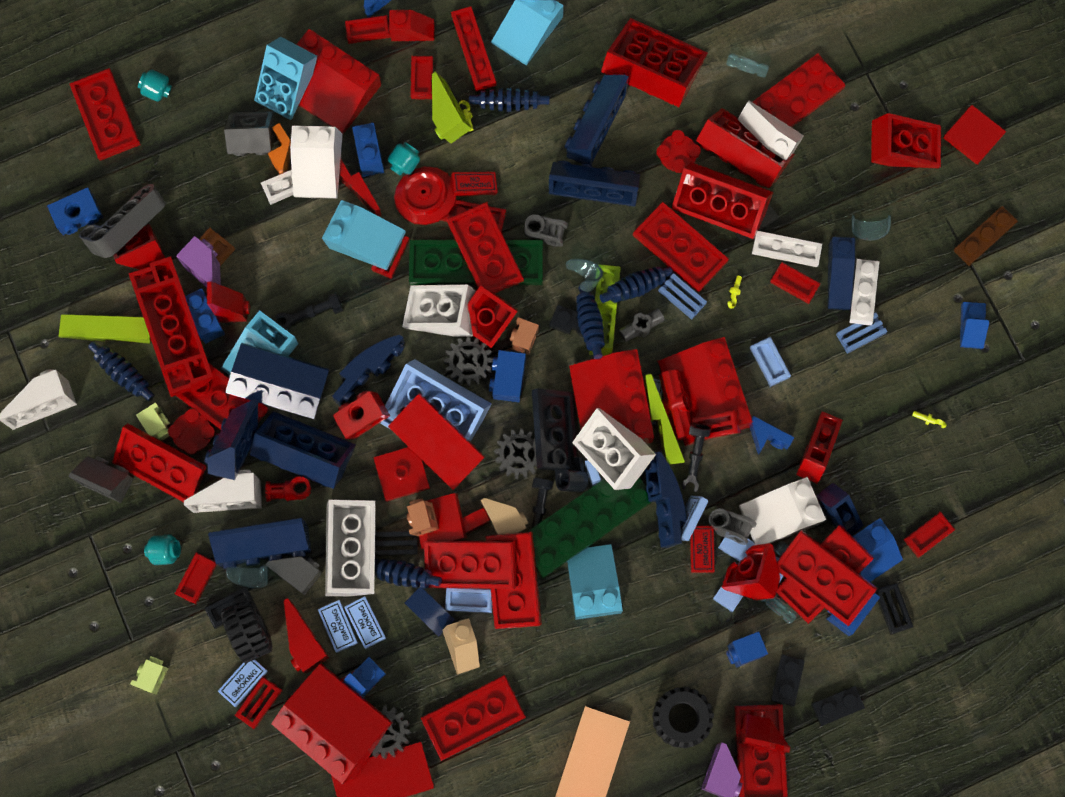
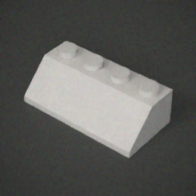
M328 500L326 515L325 596L374 594L375 501Z

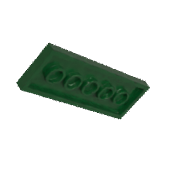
M410 240L409 285H476L456 240ZM505 240L524 278L523 282L516 285H543V240Z
M640 477L630 489L614 490L604 479L528 531L533 533L536 569L542 578L552 573L652 503L648 500L646 486Z

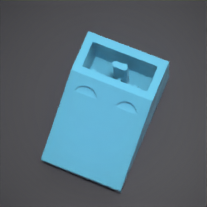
M279 37L267 44L254 101L291 120L313 76L317 55L283 37Z
M259 310L243 330L221 370L230 376L241 343L288 357L298 345L295 336Z

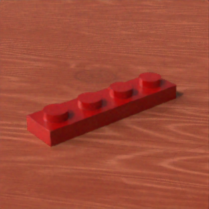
M472 7L451 12L475 91L496 86V80Z

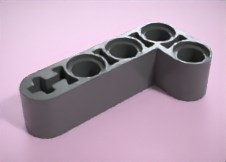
M148 184L141 188L102 226L89 225L80 232L79 237L92 254L103 258L111 257L164 208L166 201L153 184Z

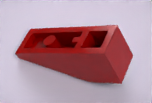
M212 281L207 282V304L220 323L247 321V314H250V302L246 300L242 293Z
M823 411L821 412L796 475L802 478L808 477L809 481L818 484L827 467L843 421L842 419Z
M287 598L284 600L289 650L293 657L290 661L297 672L302 670L303 673L307 674L327 660L329 656L292 601Z

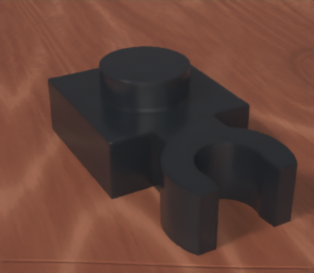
M557 305L549 327L569 335L573 329L576 330L579 336L583 337L578 325L577 312Z

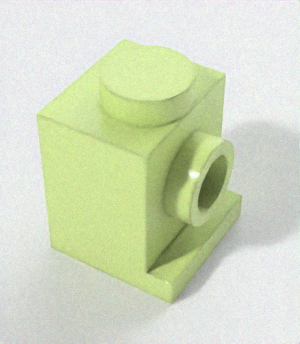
M156 403L136 414L150 436L160 441L169 437L167 425L170 423Z
M150 656L149 660L146 659L145 663L139 666L136 674L138 676L137 681L132 680L130 684L157 694L168 668L162 666L164 661Z

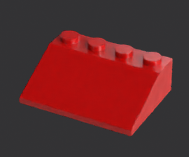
M630 18L607 51L601 72L607 75L629 76L628 85L660 98L669 104L680 107L708 53Z
M308 29L296 45L317 55L313 76L299 106L330 127H336L343 135L380 88L379 74Z
M725 337L701 343L658 361L661 373L668 370H679L684 392L688 394L691 401L692 409L689 412L691 421L695 417L737 410L738 428L740 430L750 428L753 421ZM731 416L699 422V424L709 425L730 421ZM732 425L721 428L711 429L710 433L729 430L733 428ZM695 436L683 439L684 446L694 444Z
M637 349L605 355L600 359H591L569 366L581 430L594 411L600 408L640 437L646 444L653 442L654 434Z
M321 663L283 705L271 724L341 784H344L356 777L393 722Z

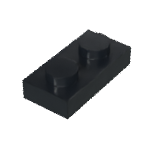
M781 655L770 701L791 707L795 706L805 660Z
M856 686L811 704L820 727L865 709Z

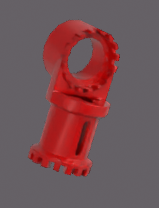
M301 476L295 477L292 480H286L285 483L266 481L265 484L267 502H271L272 499H286V501L303 500L311 494L309 481ZM298 483H304L307 486L306 490L302 493L295 492L294 487Z

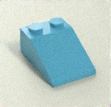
M515 0L491 43L527 66L563 18V5L556 0Z
M341 200L322 239L329 249L387 270L406 231L362 207Z
M611 544L588 547L567 561L575 620L622 613L621 596Z

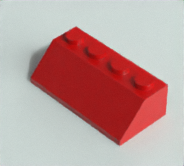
M723 108L707 120L696 140L703 149L714 152L722 161L731 163L737 167L739 172L753 177L759 185L768 188L777 181L795 155L792 154L785 161L771 152L736 116Z
M691 162L683 169L671 209L754 239L767 212L773 192Z

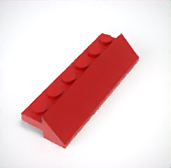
M170 256L149 263L150 267L128 274L170 396L173 397L191 390L193 392L197 391L211 381L213 375Z

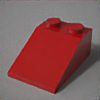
M890 113L872 120L871 162L893 167L940 168L941 125Z

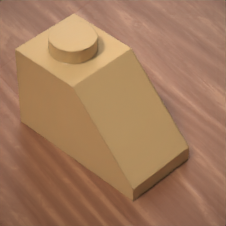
M487 498L481 500L482 506L485 508L497 534L527 532L525 525L529 523L523 511L519 513L515 507Z
M469 618L447 625L442 631L457 675L479 668L477 640Z

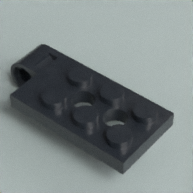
M536 388L532 390L537 469L555 470L556 486L560 491L583 492L588 484V476L584 471L583 457L577 458V447L572 443L576 438L573 392ZM552 409L556 412V419L552 416ZM553 431L558 435L557 441L553 437Z

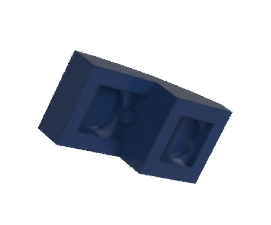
M421 586L405 602V605L438 637L443 633L442 630L447 625L455 621Z

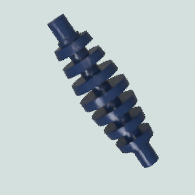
M502 88L498 89V96L494 95V89L490 90V95H486V91H481L479 95H469V104H479L481 109H486V104H489L490 110H494V104H498V111H503V104H507V112H512V104H516V111H520V104H524L525 111L529 110V105H533V109H537L540 105H549V96H540L538 91H533V96H529V90H524V96H520V89H516V96H512V88H507V96H503Z
M657 266L652 269L633 272L622 278V280L615 282V284L608 286L607 292L600 295V300L602 303L610 300L613 303L640 297L651 291V289L658 287V285L663 284L665 277L672 275L673 271L671 267L661 269Z
M582 284L578 287L580 294L576 297L578 325L587 349L593 352L594 359H600L603 357L601 349L605 346L603 319L594 294L588 292L586 284Z
M95 341L89 344L88 348L95 353L94 360L99 363L102 369H105L106 374L111 376L114 382H118V385L125 387L127 391L132 392L136 397L143 396L147 401H151L155 395L148 389L149 383L143 380V376L140 373L137 374L138 370L134 366L132 367V363L128 360L125 361V358L121 355L118 356V353L115 351H110V348L107 346L100 347Z
M375 558V578L377 577V579L382 581L385 580L387 583H394L396 586L403 585V587L412 586L414 588L421 586V588L426 589L430 585L440 586L442 583V577L433 576L431 570L424 569L423 571L422 567H415L414 564L406 563V561L402 560L389 561L388 559H381L380 561V559Z

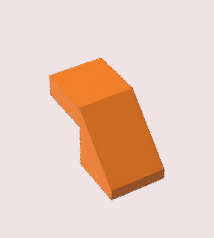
M278 123L272 129L281 146L269 152L268 156L280 175L288 171L291 160V141L280 123Z

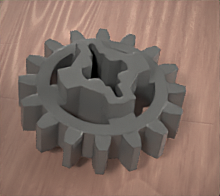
M467 337L466 342L459 338V344L456 346L451 343L452 351L446 350L445 352L449 358L444 359V364L450 365L445 368L446 372H452L451 380L453 381L458 378L459 385L463 381L467 382L468 387H470L471 381H475L478 385L479 378L486 380L485 372L491 373L492 368L488 366L493 364V359L488 358L492 355L491 350L485 351L487 345L485 343L479 345V339L477 338L474 342H471L470 337ZM455 356H457V359L459 360V363L456 365V367H454ZM481 356H483L484 363L482 367L478 363V361L481 359ZM464 358L467 359V360H471V359H472L473 364H470V363H466V364H465ZM465 373H473V375H464V374H465Z
M520 429L519 434L511 430L510 437L503 434L505 441H497L500 449H495L494 451L496 455H500L495 459L496 463H502L499 470L503 471L506 469L507 477L514 473L515 479L519 478V474H523V477L526 479L529 471L533 475L536 474L534 468L535 466L537 467L535 438L532 439V432L524 435L523 429ZM516 440H523V441H526V442H525V443H517ZM508 447L510 454L505 459L504 451ZM534 449L535 456L533 461L531 462L529 458V453H531ZM515 450H518V452L524 451V459L520 456L515 458ZM520 465L523 468H514L513 466Z
M383 706L381 713L393 722L388 728L392 735L384 734L373 750V756L377 758L379 753H381L382 758L386 759L388 753L396 757L395 751L397 749L401 752L404 751L401 745L403 743L409 744L405 736L410 735L411 731L405 729L410 723L408 720L402 721L405 717L402 712L396 715L397 709L395 707L389 712L388 707ZM395 721H397L400 726V733L395 731ZM395 742L392 746L385 748L387 744Z

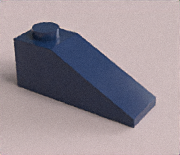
M832 237L828 245V309H851L855 265V238Z

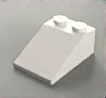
M292 126L290 148L294 197L338 199L342 133L336 127Z
M412 285L402 327L404 329L453 337H473L468 302L476 291L469 285Z
M56 369L41 372L40 376L33 378L0 413V421L14 430L77 405L69 381Z
M600 408L594 411L572 442L614 490L630 489L656 455L640 437Z
M240 470L235 480L223 478L184 500V506L193 513L262 508L261 481L250 470Z
M808 477L739 505L742 515L753 519L757 523L756 527L752 528L750 532L755 545L776 542L797 534L801 530L805 531L818 526L826 520Z

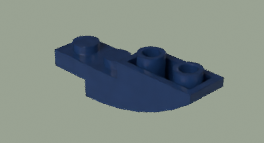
M397 335L380 341L367 348L347 364L339 373L344 382L332 396L334 401L340 406L349 403L354 398V391L358 386H363L368 381L369 373L376 377L380 373L384 374L391 365L389 362L393 357H398L404 350V338L401 335Z
M655 452V457L645 469L646 490L649 502H656L661 548H669L682 543L680 523L687 521L686 511L678 482L669 463L661 452Z

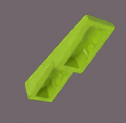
M598 265L595 301L603 319L605 346L601 349L603 356L612 354L617 303H613L611 300L602 303L600 295L607 292L608 286L619 281L621 268L619 266Z
M61 314L59 338L103 342L105 340L150 344L151 338L143 317Z
M652 374L643 376L650 418L651 421L658 420L662 454L669 465L685 463Z

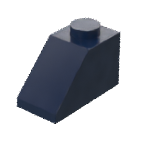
M834 483L816 495L823 513L835 528L841 525L850 535H853L864 526L849 494Z

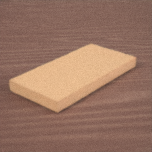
M585 706L555 797H606L628 730L629 721Z

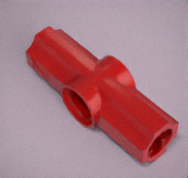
M677 369L662 372L659 374L664 395L662 403L670 419L676 440L691 438L693 436L689 435V429L692 421L689 412L692 406L688 394L684 392L680 372Z

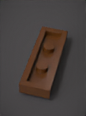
M1001 206L954 249V252L970 266L1018 221Z

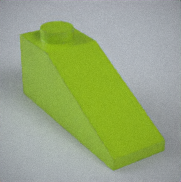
M434 72L432 74V120L436 125L434 130L441 140L446 139L452 144L472 128L446 80Z

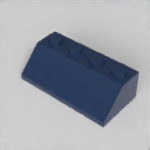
M604 75L601 82H596L592 92L594 96L592 100H587L583 109L585 114L582 119L578 118L574 127L576 132L573 137L569 136L565 144L567 158L581 164L592 165L627 95L629 76Z
M567 161L553 162L549 175V194L635 207L640 174H636L631 170L623 172L614 171L610 167L593 168L589 164H580L579 166L572 165Z
M241 343L225 393L248 400L255 399L258 400V403L314 419L329 369Z
M273 411L255 432L250 455L320 483L325 487L334 489L346 470L356 444Z
M302 518L208 533L215 562L218 566H223V569L237 568V564L246 563V566L258 565L260 560H280L286 556L303 558L306 557V553H311L308 525Z

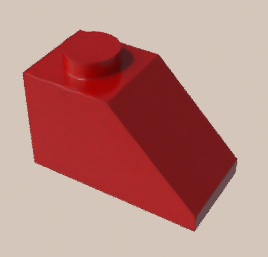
M389 10L391 41H434V19L413 10Z

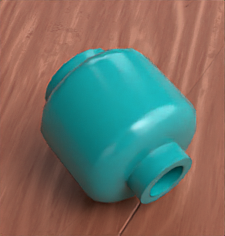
M153 69L147 73L143 72L138 83L141 95L156 102L161 101L163 97L168 98L172 86L168 85L169 77Z
M406 142L404 144H397L388 157V162L392 165L390 169L400 176L403 173L407 175L412 174L421 160L418 155L419 151Z
M170 534L152 536L145 545L144 553L153 565L173 564L181 554V545Z

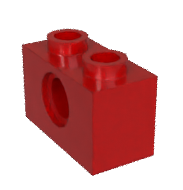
M364 391L357 395V400L351 404H343L338 408V412L333 415L346 439L354 440L390 417L378 393ZM362 408L364 415L359 419L357 413Z

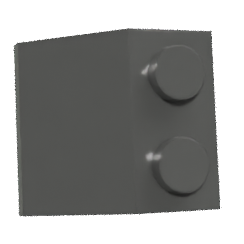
M273 111L230 113L224 128L227 154H234L235 156H243L247 153L266 155L271 152L274 145V132L272 129L274 126Z
M87 456L68 476L80 485L119 503H122L133 481V478L128 475L129 470L118 465L115 468L108 466L109 461L99 456H96L95 459Z

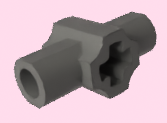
M658 308L646 315L640 312L634 316L632 323L619 329V333L624 342L636 336L644 338L649 335L651 328L664 322V316ZM638 322H641V324L645 323V328L642 329V326L638 328Z

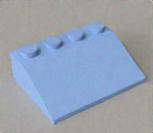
M414 359L406 363L385 405L390 417L380 424L389 428L388 425L421 393L471 442L492 404Z

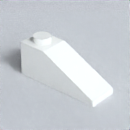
M751 101L747 102L738 118L768 150L785 161L794 153L804 135Z

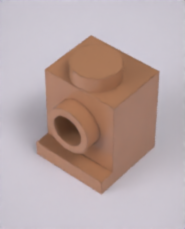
M518 317L516 321L518 329L514 328L510 337V341H512L511 351L530 355L539 332V325Z
M416 499L410 502V505L407 506L409 512L407 513V519L410 526L413 527V529L409 530L411 535L420 536L439 529L431 502L423 501V499Z

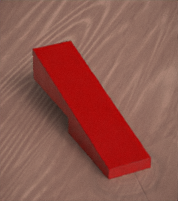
M340 159L339 179L371 213L381 217L380 208L360 173L358 172L351 176Z

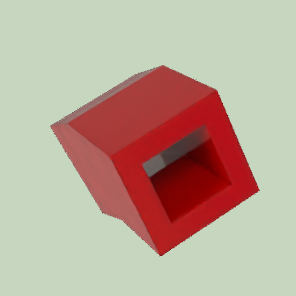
M485 508L463 518L466 534L489 524L490 518Z

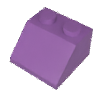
M194 236L176 257L185 270L205 287H207V282L211 281L221 285L220 263L216 258L218 254L213 250V246L205 239L200 241Z
M718 743L701 789L719 797H738L743 784L739 782L741 778L727 744Z

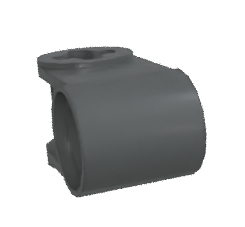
M530 215L525 221L524 233L530 240H543V243L561 247L564 244L562 238L568 223L560 219ZM532 224H536L540 227V229L537 231H533L529 228V226Z
M721 508L715 509L709 516V522L719 536L731 539L742 545L748 544L747 538L752 528H755L757 525L753 519L745 515L736 514ZM726 520L722 525H718L720 521Z

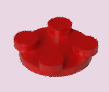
M675 130L672 136L667 137L656 151L661 163L667 169L676 173H682L684 167L689 163H695L701 153L700 147L692 139L685 136L681 130Z
M189 409L169 427L168 434L179 449L189 455H193L209 444L211 438L215 435V430L205 417L200 415L195 409Z

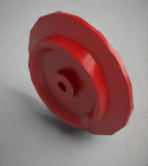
M424 166L414 169L412 174H406L402 177L396 186L394 200L396 209L404 219L413 224L428 225L439 222L450 213L455 205L456 196H453L452 180L448 173L437 167Z

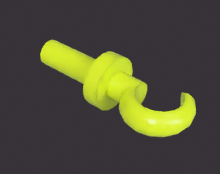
M461 100L459 105L464 104L467 109L463 110V113L472 128L469 131L471 132L474 130L471 122L473 116L469 112L471 107L467 101Z
M737 276L734 287H731L729 291L732 303L728 301L727 304L731 309L736 306V296L741 293L739 289L742 280L741 276Z
M914 411L912 416L926 421L925 424L927 425L929 423L939 424L941 428L947 426L943 420L932 418L930 413L928 416Z

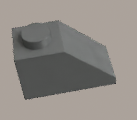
M302 557L272 560L266 563V566L303 595L307 594L322 575L318 570L320 565L310 557L307 561Z

